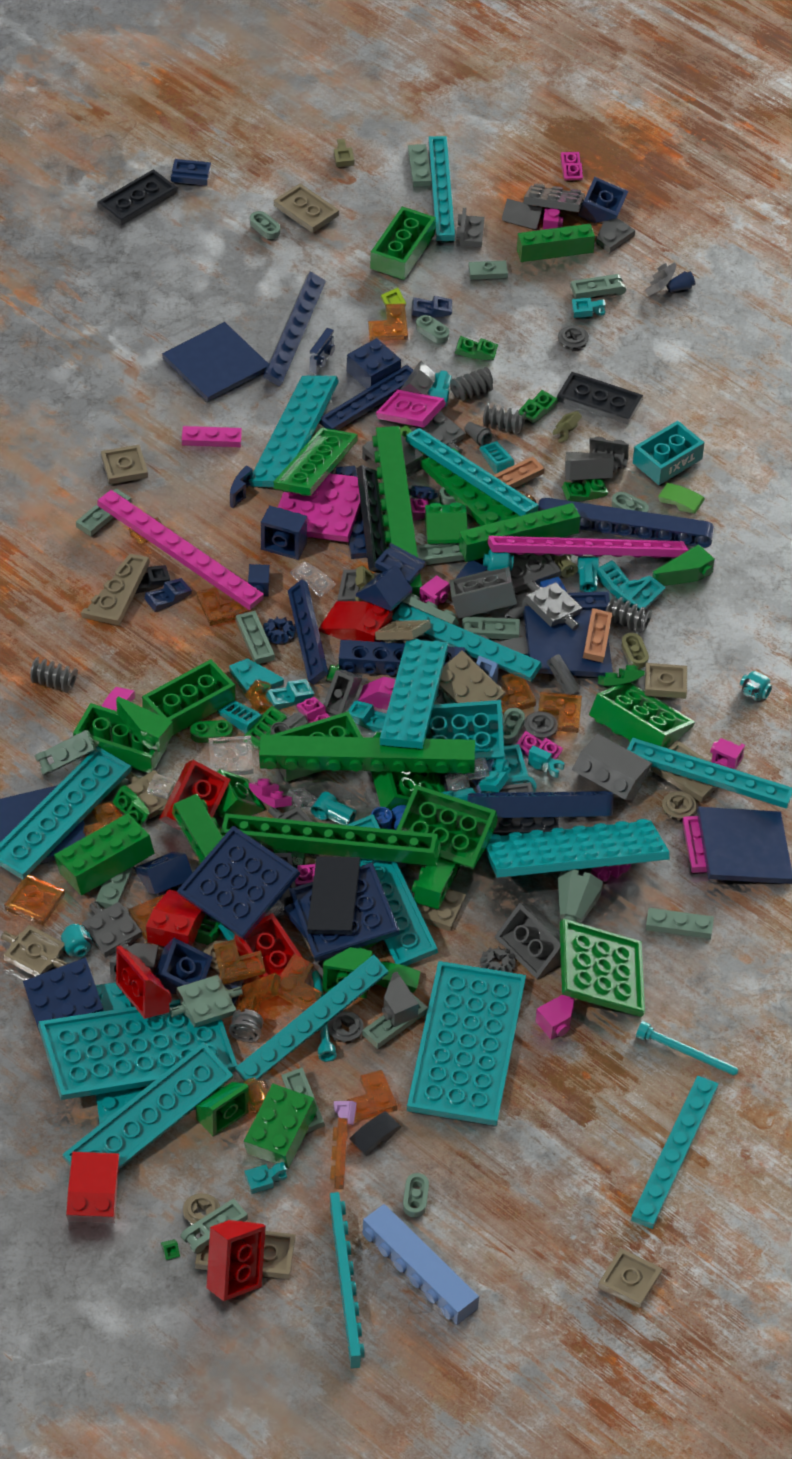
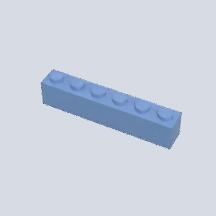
M385 1204L363 1219L362 1232L364 1237L369 1242L372 1241L384 1257H388L394 1262L396 1269L401 1273L404 1272L409 1277L412 1285L420 1288L425 1293L427 1299L441 1309L447 1319H451L458 1325L478 1309L479 1296Z

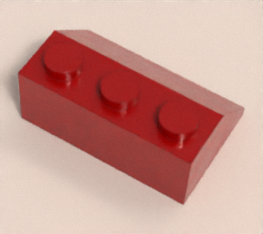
M194 759L187 762L159 820L177 830H181L172 814L174 803L198 794L199 798L206 802L208 813L212 818L231 779Z
M117 946L116 985L144 1019L169 1013V1003L172 1001L169 990L165 989L159 978L154 976L151 969L140 958L124 947Z
M228 1220L210 1227L206 1288L221 1300L226 1301L262 1287L266 1230L264 1224Z

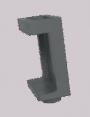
M401 436L406 475L409 477L423 469L421 467L423 454L407 443L406 439ZM368 441L363 445L362 459L364 461L370 458L374 461V451L377 450L373 448L372 441Z

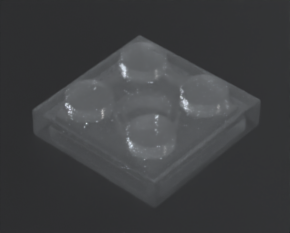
M251 736L209 738L210 769L216 772L221 769L236 775L254 774Z

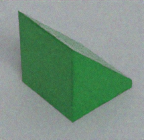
M175 1239L161 1242L166 1260L180 1257L178 1243Z

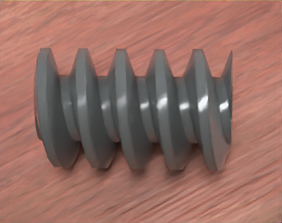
M488 367L478 369L477 372L473 371L470 374H464V376H459L450 381V389L453 395L459 397L461 401H465L466 396L469 399L472 398L473 394L479 396V390L482 394L486 393V388L488 391L493 390V378Z
M489 402L486 404L483 414L484 427H488L491 424L492 429H496L498 426L499 431H503L506 427V432L510 433L513 430L514 435L520 433L526 420V412L519 416V410H516L513 415L512 408H509L506 413L504 406L498 411L497 404H494L491 409Z
M615 595L612 597L606 612L612 613L611 619L615 623L620 622L621 626L627 625L628 629H635L637 633L647 628L652 616V610L644 614L645 607L637 611L638 604H634L631 608V601L628 600L623 604V597H620L618 601H615Z
M36 657L33 661L30 672L32 683L39 682L41 686L54 687L55 690L62 689L65 693L72 689L78 675L77 668H74L72 673H70V666H66L63 671L62 664H58L57 668H55V662L51 661L49 666H47V659H43L40 664L39 657Z

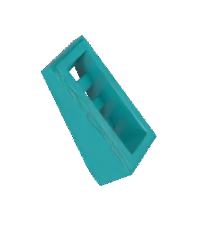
M497 441L479 447L480 452L495 474L515 465L514 459Z
M613 560L597 569V580L609 591L613 585L621 584L619 586H623L629 581Z
M232 701L218 710L220 716L244 734L262 717L259 712L237 701Z

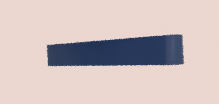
M608 791L469 793L467 801L496 810L497 818L612 816L614 793Z

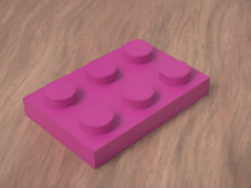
M397 390L376 412V415L381 420L424 428L446 403L444 398Z

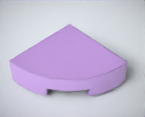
M334 1101V1110L343 1123L354 1125L356 1102Z

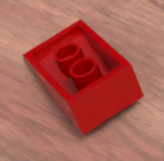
M336 601L318 629L319 632L340 640L381 642V640H376L375 632L392 622V611L367 601Z
M168 890L152 910L146 924L147 942L166 946L173 938H176L192 946L205 913L178 895L177 891Z
M273 913L264 917L245 940L236 934L234 936L233 945L237 948L244 962L270 988L308 968L307 963Z
M72 1152L66 1210L68 1222L115 1223L119 1153Z

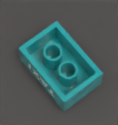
M677 420L634 446L632 463L655 483L661 485L702 460L705 442Z

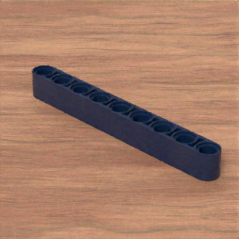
M541 498L538 502L537 512L573 503L580 515L579 530L646 540L683 541L687 546L695 547L699 544L702 548L711 546L715 528L708 521L553 498Z

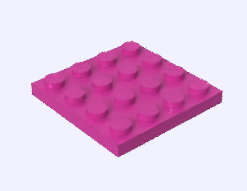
M330 473L311 496H303L294 492H283L278 508L306 515L307 537L349 542L361 508L358 477Z

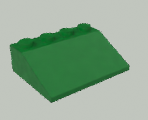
M631 682L597 693L589 712V716L593 717L597 723L606 725L612 729L613 733L624 736L629 742H631L632 738H636L664 748H669L695 724V721L657 698L645 696V691Z
M377 732L373 738H380L381 732ZM371 771L380 807H386L390 811L396 806L407 805L415 785L440 793L445 792L440 773Z
M415 785L396 830L438 834L441 846L439 858L474 869L492 837L498 818L496 810Z

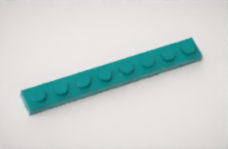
M429 136L434 217H436V241H455L447 136Z
M421 428L406 435L405 441L519 516L537 512L539 506L537 503Z
M404 603L400 604L392 616V621L430 620L431 628L424 632L422 636L434 641L446 642L450 647H465V654L476 659L482 656L499 664L498 668L530 682L533 681L542 667L541 661Z
M636 738L631 739L627 748L629 751L653 763L652 767L785 809L788 808L792 798V787Z
M372 955L235 1067V1071L250 1087L386 976L389 971L375 955Z
M697 1075L631 1216L632 1222L653 1229L715 1096L719 1083Z
M339 1192L330 1193V1212L350 1367L352 1369L360 1368L361 1358H365L364 1344H359L358 1338L362 1337L361 1322L356 1323V1316H359L358 1302L353 1300V1296H356L357 1292L355 1281L351 1282L350 1277L354 1275L353 1261H348V1255H351L350 1241L345 1239V1235H348V1222L343 1221L342 1215H346L345 1201H340Z

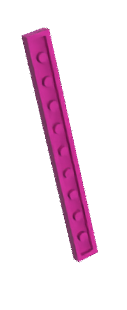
M113 490L108 491L97 500V506L248 610H251L263 600L264 594Z
M513 536L488 537V545L492 552H507L518 555L534 553L536 555L554 554L557 556L573 554L575 556L593 555L601 557L603 555H612L613 557L632 556L635 558L650 556L652 558L670 557L675 559L688 551L683 541Z

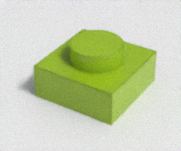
M398 287L381 295V299L389 314L406 306V302Z

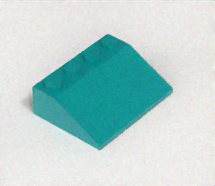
M501 700L434 705L425 739L475 740V760L505 758Z

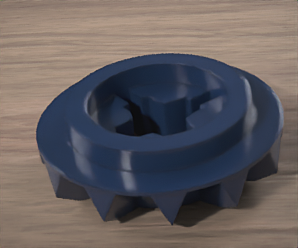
M412 485V488H408L409 496L436 499L439 495V492L435 491V488Z
M276 617L274 620L269 618L268 622L263 625L269 642L283 644L289 642L295 636V626L292 621H287L286 617L283 619Z

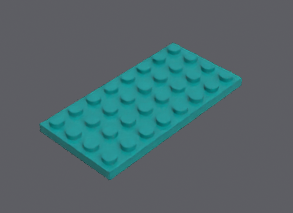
M639 819L631 823L618 821L611 825L598 823L592 827L579 825L574 826L573 829L553 828L552 832L533 830L525 834L512 832L506 836L492 834L484 850L497 878L670 860L667 846L652 821L647 819Z
M438 961L408 1098L407 1111L497 1126L526 975Z
M180 999L171 1001L169 1008L181 1005ZM135 1007L44 1020L39 1021L38 1024L60 1100L149 1086L203 1042L230 1072H236L235 1067L238 1066L222 1019L194 1028L190 1019L185 1014L171 1017L170 1013H165L144 1019Z

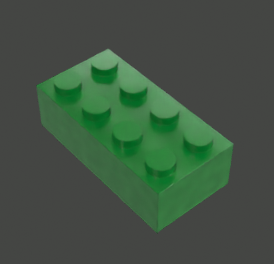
M402 206L371 250L370 269L405 280L435 235L436 217Z
M210 659L143 695L142 707L173 721V735L217 712L232 701H236L235 684Z
M92 703L89 704L73 732V736L85 730L89 731L95 747L98 746L131 765V768L147 773L155 770L169 744L168 741L160 752L147 748L141 744L117 714V711Z
M349 711L273 734L280 736L363 737ZM279 769L286 782L323 771Z
M127 813L54 854L59 873L82 896L154 855L155 852L150 835Z

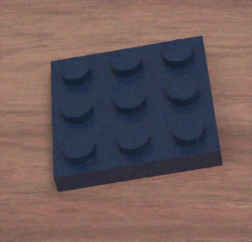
M86 957L23 981L37 1027L39 1021L104 1011Z

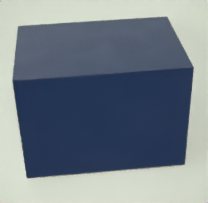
M395 565L374 577L356 593V597L392 611L412 593L413 589L398 566Z

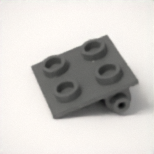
M590 437V453L613 454L614 460H617V468L627 467L629 459L628 443L622 440L610 441L603 437Z

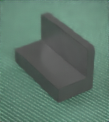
M507 199L502 220L537 229L540 217H544L545 209Z

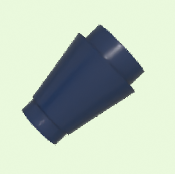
M684 271L671 279L666 286L671 293L692 289V286L696 285L692 272Z

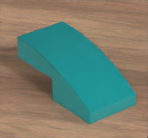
M307 679L288 681L285 688L267 690L265 696L270 706L279 710L297 705L306 699L314 697V692Z
M355 700L348 710L354 722L373 732H382L386 713L375 711L373 704Z

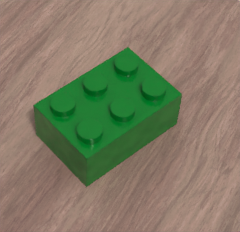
M272 1083L243 1141L247 1154L274 1164L284 1162L286 1168L289 1169L309 1129L308 1127L316 1115L315 1099Z

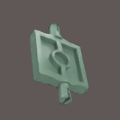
M215 975L177 987L176 993L181 1001V1005L169 1008V1013L171 1017L185 1014L190 1019L194 1028L233 1016L236 1008L231 998L242 996L243 992L240 986L227 990L219 976Z

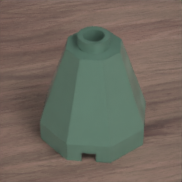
M578 870L560 871L558 878L560 919L564 918L582 923L601 897L603 881L584 872L583 876L578 875Z

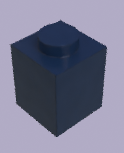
M249 564L248 583L262 592L264 597H269L270 565Z

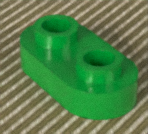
M226 720L199 721L190 728V736L197 743L223 742L229 740L233 735L232 724Z

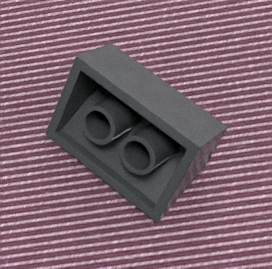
M509 567L494 571L488 570L449 580L457 619L472 617L479 613L487 614L495 609H507L517 604Z
M597 734L581 751L572 770L621 798L633 801L653 763Z
M519 903L494 937L506 949L508 948L509 952L514 954V957L536 979H540L561 966L560 931L534 905Z

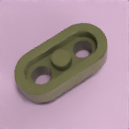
M636 633L625 634L622 637L621 647L628 664L637 665L638 669L644 668L646 663H648L649 654L641 636Z

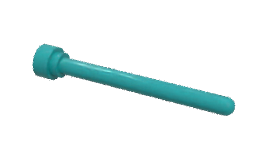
M314 971L312 979L316 1002L323 996V988L320 974ZM327 1023L319 1030L321 1044L318 1047V1057L323 1062L333 1061L337 1056L336 1048L330 1042Z
M642 1021L639 1025L636 1038L643 1041L645 1039H652L730 1075L735 1076L738 1074L737 1067L654 1031L651 1024Z

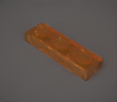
M338 1118V1127H333V1141H337V1146H332L331 1160H336V1165L331 1166L330 1180H335V1189H344L348 1118Z

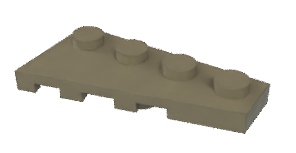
M129 554L115 571L114 577L110 581L107 580L103 585L104 589L99 595H95L92 598V603L89 607L82 610V618L120 626L150 564L149 557Z

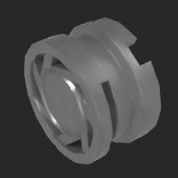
M245 1009L244 1012L237 1010L232 1016L229 1033L232 1037L242 1042L257 1041L260 1038L263 1018L252 1010Z

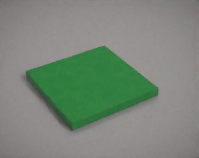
M563 918L560 921L562 995L642 1017L645 1014L642 941Z

